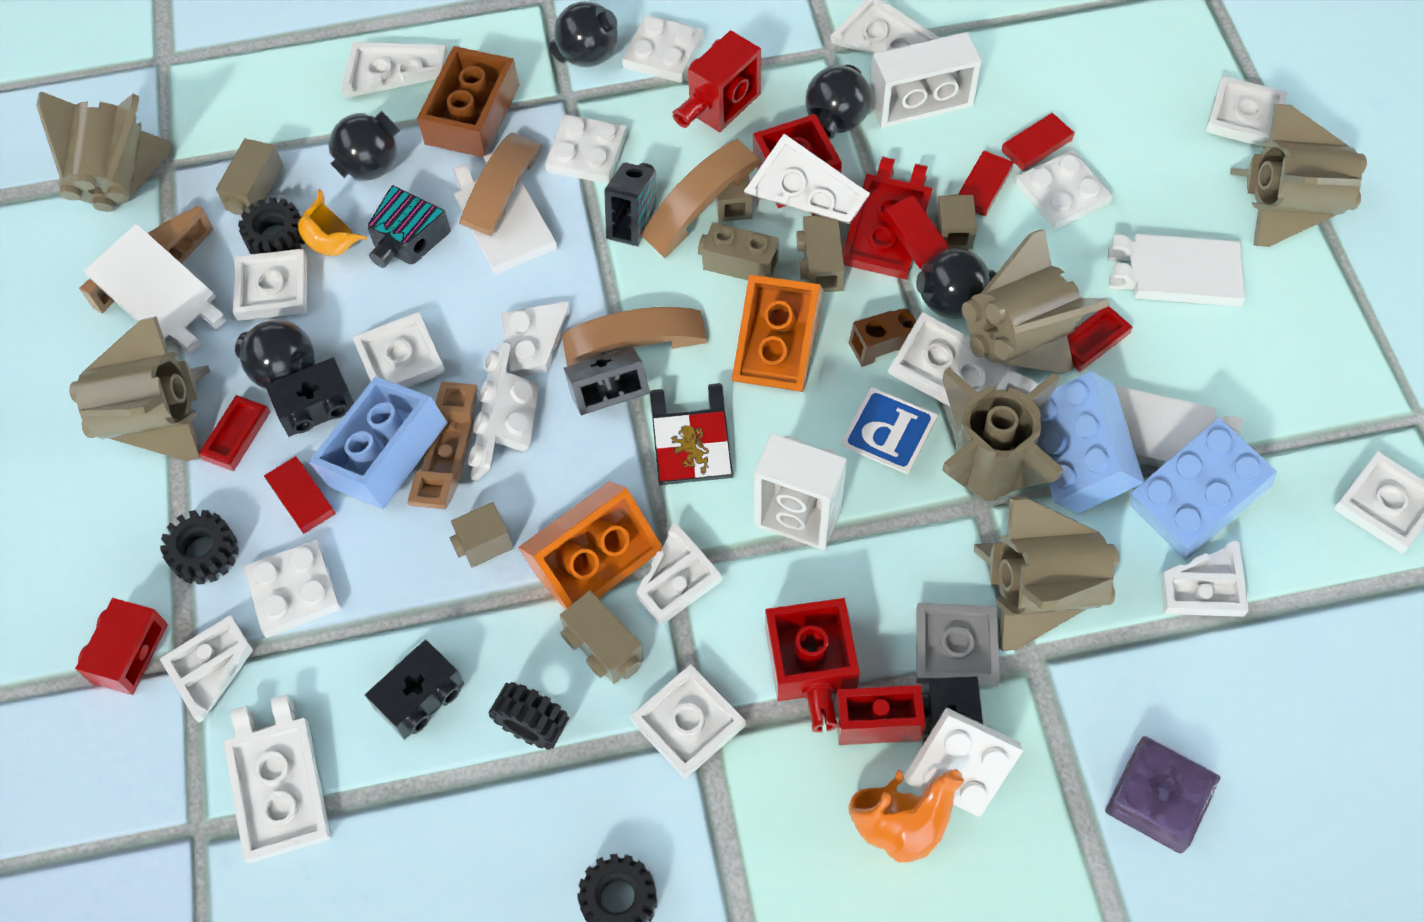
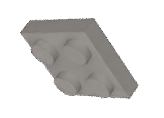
M917 603L916 683L927 684L928 678L978 676L979 686L998 687L1000 680L997 606Z

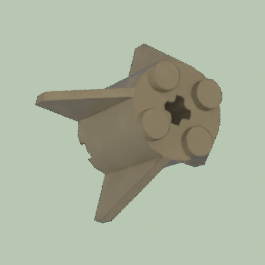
M42 91L38 93L36 107L58 171L59 195L62 198L91 203L96 210L111 212L114 210V205L126 203L169 155L170 141L142 131L141 122L139 124L136 123L137 116L135 114L139 103L138 95L131 94L118 106L107 102H99V108L88 107V101L73 104Z
M1274 104L1269 141L1263 142L1260 145L1265 148L1261 154L1253 155L1249 169L1231 168L1230 175L1247 177L1248 194H1254L1257 201L1251 202L1253 207L1258 209L1254 246L1270 247L1336 215L1344 214L1347 210L1358 208L1361 202L1359 190L1362 173L1367 166V159L1363 153H1357L1354 148L1348 146L1292 105Z
M1037 230L1026 236L984 290L974 295L971 300L962 305V314L967 322L971 337L970 349L977 358L986 357L989 361L1064 374L1074 369L1067 335L1077 329L1075 324L1082 320L1083 315L1108 307V298L1081 297L1073 281L1067 283L1060 275L1065 272L1059 267L1052 266L1045 230Z
M157 316L138 321L79 375L78 381L70 384V397L77 403L82 419L83 433L88 438L112 439L184 461L200 459L201 457L198 453L201 449L191 422L197 410L190 411L191 401L198 400L195 382L210 373L209 366L190 369L186 361L178 362L174 358L178 354L168 352Z
M950 367L946 369L942 380L959 436L954 455L944 462L942 471L987 501L996 500L999 496H1005L1016 490L1054 482L1059 479L1064 469L1037 446V442L1041 432L1040 411L1058 385L1060 377L1053 373L1027 395L1018 389L1008 387V391L987 387L977 392Z
M1027 497L1010 498L1007 535L999 537L1002 542L974 544V552L990 565L991 585L999 584L1001 596L995 597V600L1002 610L999 649L1002 651L1017 650L1086 609L1112 605L1115 601V589L1113 586L1114 568L1117 567L1119 562L1116 546L1114 544H1107L1105 538L1095 529Z

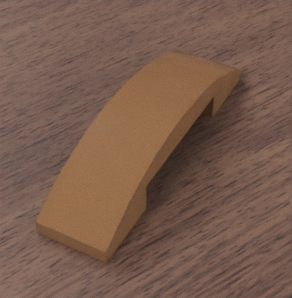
M513 132L508 134L497 146L482 170L462 212L459 224L492 236L504 215L508 199L525 170H530L542 149V144Z
M738 139L724 145L699 163L676 185L655 211L641 236L662 257L666 258L689 235L685 229L731 182L738 186L762 161Z
M650 307L617 312L581 323L562 333L567 366L599 357L604 352L621 350L630 346L634 348L671 341L672 349L707 343L701 311L682 307Z
M441 381L435 404L448 423L426 451L421 471L416 470L407 500L408 506L447 509L457 489L468 452L477 401V385Z

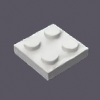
M645 14L622 58L623 68L683 83L688 68L704 40V29Z
M1222 76L1205 132L1260 146L1263 142L1269 141L1274 104H1285L1288 92Z
M564 114L545 162L546 173L608 184L612 179L627 136L626 125Z
M1074 150L1018 175L1015 183L1053 231L1109 205L1113 196Z
M304 249L235 256L233 315L237 321L307 313V255Z
M420 312L352 337L370 381L376 376L409 388L446 373Z
M1377 451L1334 510L1401 554H1404L1424 527V480Z
M317 539L243 566L260 628L266 638L341 610L321 545Z
M692 664L630 716L631 722L685 780L746 726V720Z
M946 708L905 773L906 783L925 791L938 776L948 770L957 769L961 771L964 783L954 793L953 805L981 817L1022 754L1023 748L1019 741Z

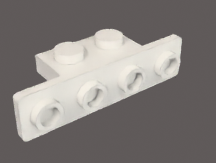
M504 340L495 351H489L484 364V370L488 371L487 380L483 383L479 393V401L483 402L482 410L478 414L473 428L474 433L477 434V440L468 457V465L472 466L470 479L478 481L490 469L495 443L525 452L531 443L539 383L506 372L511 343Z

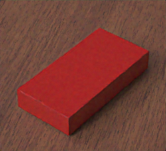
M1051 113L1003 143L1001 152L1024 172L1071 142L1075 132L1054 113Z
M983 150L957 195H973L975 213L986 217L1009 177L1014 162Z
M914 195L885 208L882 214L919 269H922L927 260L935 253L950 248Z
M1110 306L1097 311L1077 326L1073 333L1067 335L1073 366L1081 372L1131 333L1133 326Z
M235 395L198 453L201 459L235 471L271 413L266 405Z
M297 456L264 475L266 481L303 534L336 514Z

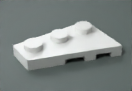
M865 0L830 35L832 44L871 55L885 50L940 38L882 0Z
M352 42L341 87L344 99L437 79L448 57L447 46L438 44Z
M783 134L744 190V193L847 224L852 222L870 196L869 192L785 134Z

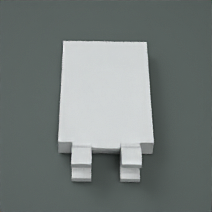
M493 152L483 156L486 163ZM466 164L452 168L457 177L455 179L460 189V191L453 194L461 213L477 180L473 181ZM521 179L508 199L504 215L492 236L470 228L494 275L557 250L554 237Z
M138 224L130 228L83 270L88 278L137 322L145 318L157 316L165 343L173 339L190 355L200 346V343L197 342L198 339L186 329L191 322L200 316L215 330L226 322L223 318V313L211 304L216 298L215 294Z
M1136 233L1133 241L1125 235H1113L1112 246L1108 247V260L1114 262L1130 261L1131 267L1125 263H1115L1113 265V274L1109 275L1110 289L1134 290L1135 299L1242 306L1245 300L1241 242Z
M924 312L919 316L887 372L949 407L950 404L942 380L944 371L949 367L977 392L987 387L1008 391V387L1018 389L1027 395L1038 384L1034 380L1016 373L1015 370L1018 366L989 361L986 357L977 358L970 349L971 338Z
M1115 385L1137 460L1141 464L1160 468L1218 419L1215 417L1216 408ZM1237 416L1220 417L1236 434L1241 433L1242 418Z
M287 694L271 698V706L276 724L256 729L254 712H249L248 706L230 710L235 738L224 740L223 743L243 859L248 864L331 839L309 723L305 718L296 720L294 701L289 700Z

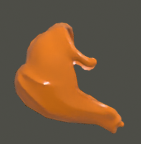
M951 769L941 774L925 789L922 796L918 797L911 793L903 794L897 792V786L904 780L903 772L898 770L895 773V778L885 787L862 789L851 797L848 806L851 820L860 836L868 844L884 849L887 855L895 861L910 863L925 858L943 838L952 811L954 793L964 783L961 771Z

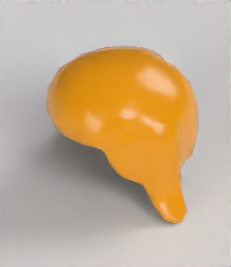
M321 189L318 190L317 199L303 213L298 223V230L304 242L313 251L325 256L341 255L357 241L367 240V237L354 234L325 205V198Z

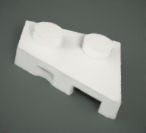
M568 301L501 313L505 341L511 343L508 357L511 374L525 377L548 372L553 359L552 352L558 346L561 338L560 331L565 318H568L570 314Z
M676 522L669 529V536L661 551H658L651 563L652 568L649 574L644 576L636 595L657 623L662 626L722 582V574Z
M1239 541L1227 543L1225 548L1209 555L1205 553L1193 558L1189 564H1180L1168 569L1160 577L1164 614L1244 617L1249 611Z
M229 615L159 659L193 718L200 723L207 717L253 649L234 618Z

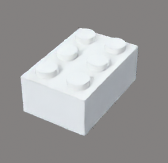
M968 32L873 54L869 88L871 91V107L880 128L973 107L982 60Z
M771 433L754 471V526L825 551L841 514L847 458L841 457L830 449H817L805 445L792 436L782 437Z

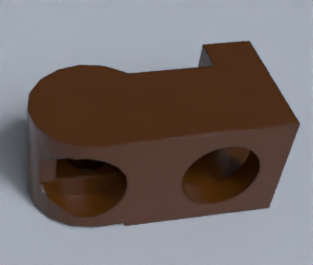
M904 308L854 321L848 343L861 367L874 363L876 357L900 351L916 320L911 311Z

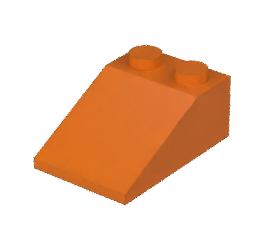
M749 275L732 382L803 392L818 330L824 290L820 284Z

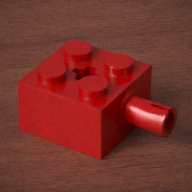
M732 30L721 39H717L708 51L690 64L688 68L689 98L672 112L674 121L680 127L687 128L697 118L719 133L724 130L761 95V48Z
M816 114L753 133V153L762 161L757 166L758 170L783 134H785L841 173L842 161ZM775 203L778 209L785 207V205Z
M845 598L765 609V632L777 702L807 698L812 731L823 732L822 715L824 716L826 731L836 729L838 722L831 694L837 693V689L857 688L860 676ZM811 647L813 648V652H809L808 649L805 648Z

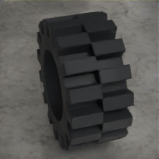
M270 197L269 203H265L264 199L258 200L260 206L255 207L251 204L248 206L250 213H242L243 221L238 223L239 232L251 255L302 249L300 243L305 244L298 230V223L301 218L299 211L292 202L288 204L286 199L281 198L279 203L275 197ZM284 225L279 232L273 235H262L271 226Z
M196 510L189 511L190 518L185 519L181 514L176 517L180 522L177 526L170 523L166 527L171 534H162L161 540L165 545H160V552L164 555V561L179 578L182 577L185 582L190 584L193 580L197 585L204 584V577H207L212 583L217 580L215 574L219 571L223 576L226 575L229 571L225 565L234 566L236 560L232 554L238 555L239 548L236 545L238 543L237 538L225 520L215 512L211 515L209 510H202L201 516H199ZM207 536L213 538V545L205 554L196 558L187 556V549L195 540Z
M506 682L488 712L489 717L494 719L493 722L496 725L503 726L502 729L504 731L513 733L515 738H521L527 744H534L537 748L543 749L544 747L547 750L554 748L569 721L568 713L562 710L558 703H552L551 698L546 695L544 697L539 695V691L533 688L529 690L527 686L522 684L518 686L515 682H510V684Z
M616 853L610 854V859L605 861L603 857L597 859V865L593 868L590 865L585 870L586 877L584 879L581 878L578 885L580 893H577L580 910L586 922L652 921L654 908H657V891L650 871L646 870L645 864L640 860L637 862L633 861L632 856L626 854L624 858H619ZM614 881H624L634 890L632 905L620 913L608 911L601 902L604 888Z

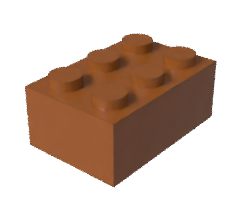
M453 46L417 117L424 144L478 157L487 155L519 88L514 58Z

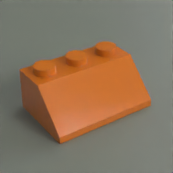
M608 481L520 545L518 549L537 578L566 610L589 590L599 599L653 558L658 551H661L663 546L627 487Z

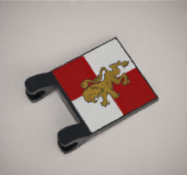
M721 383L708 385L710 410L666 414L664 390L656 389L650 391L659 485L733 478L723 386Z

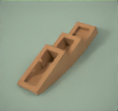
M196 206L164 222L148 232V234L182 264L214 229L204 209ZM90 278L79 287L91 307L102 314L114 302Z

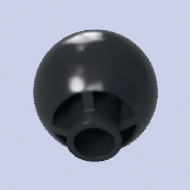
M579 1L567 6L559 14L555 22L554 39L550 41V49L553 56L560 63L568 61L579 67H594L603 63L611 56L617 44L618 22L615 15L609 9H605L603 6L591 1Z
M849 64L834 65L819 71L812 78L806 90L805 105L808 115L816 114L828 138L832 139L836 132L850 131L863 122L871 106V91L866 79L857 67Z
M382 111L375 117L369 116L366 113H355L344 117L334 126L329 137V154L334 158L330 163L331 166L344 179L348 175L358 181H370L381 177L391 168L395 161L397 146L394 136L400 132L399 128Z
M957 247L947 248L935 253L927 260L922 271L917 275L916 287L925 304L934 313L946 318H963L962 305L971 300L974 295L981 293L996 275V272L988 270L984 261L970 250Z
M272 319L263 321L249 331L241 333L235 343V354L240 358L245 374L253 383L266 389V384L313 366L315 363L314 349L308 335L299 326L286 320Z

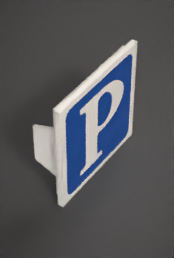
M870 387L840 446L909 475L938 418V414Z

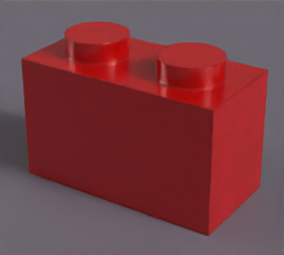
M112 597L107 608L100 613L96 629L88 645H85L80 651L75 670L92 684L133 695L168 623L155 609Z
M921 685L837 689L835 711L838 722L839 745L921 741L925 728Z

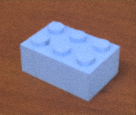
M1089 371L1055 389L1040 411L1041 432L1038 439L1039 447L1064 469L1059 479L1049 483L1054 503L1079 514L1145 483L1115 384L1095 372Z
M375 376L309 463L330 488L384 510L448 422L431 396Z
M1218 418L1144 481L1145 483L1131 492L1130 506L1186 560L1272 487L1277 471L1222 419Z

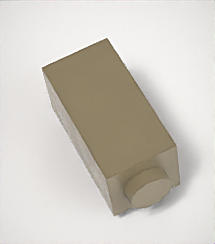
M244 138L216 187V191L227 211L235 215H242L243 212L250 213L248 206L253 204L255 207L260 206L258 200L264 199L266 201L284 168L275 145Z
M820 215L803 216L802 231H796L797 251H804V259H799L800 279L807 280V283L820 284L824 292L843 291L845 269L839 222Z
M712 222L708 234H703L700 238L698 254L702 255L703 270L748 280L749 275L772 278L779 257V238Z
M590 590L559 614L563 630L560 632L561 636L573 650L581 648L588 656L586 663L599 678L605 675L615 684L622 677L628 679L639 670L642 665L641 661L644 660L642 645Z

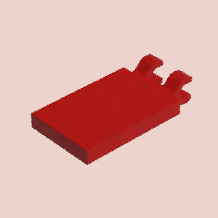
M882 156L877 175L866 173L862 188L869 192L870 196L851 222L842 251L844 266L907 280L913 259L882 214L885 208L914 195L925 213H927L933 188L925 186L928 166L915 163L910 182L908 183L892 179L895 159Z

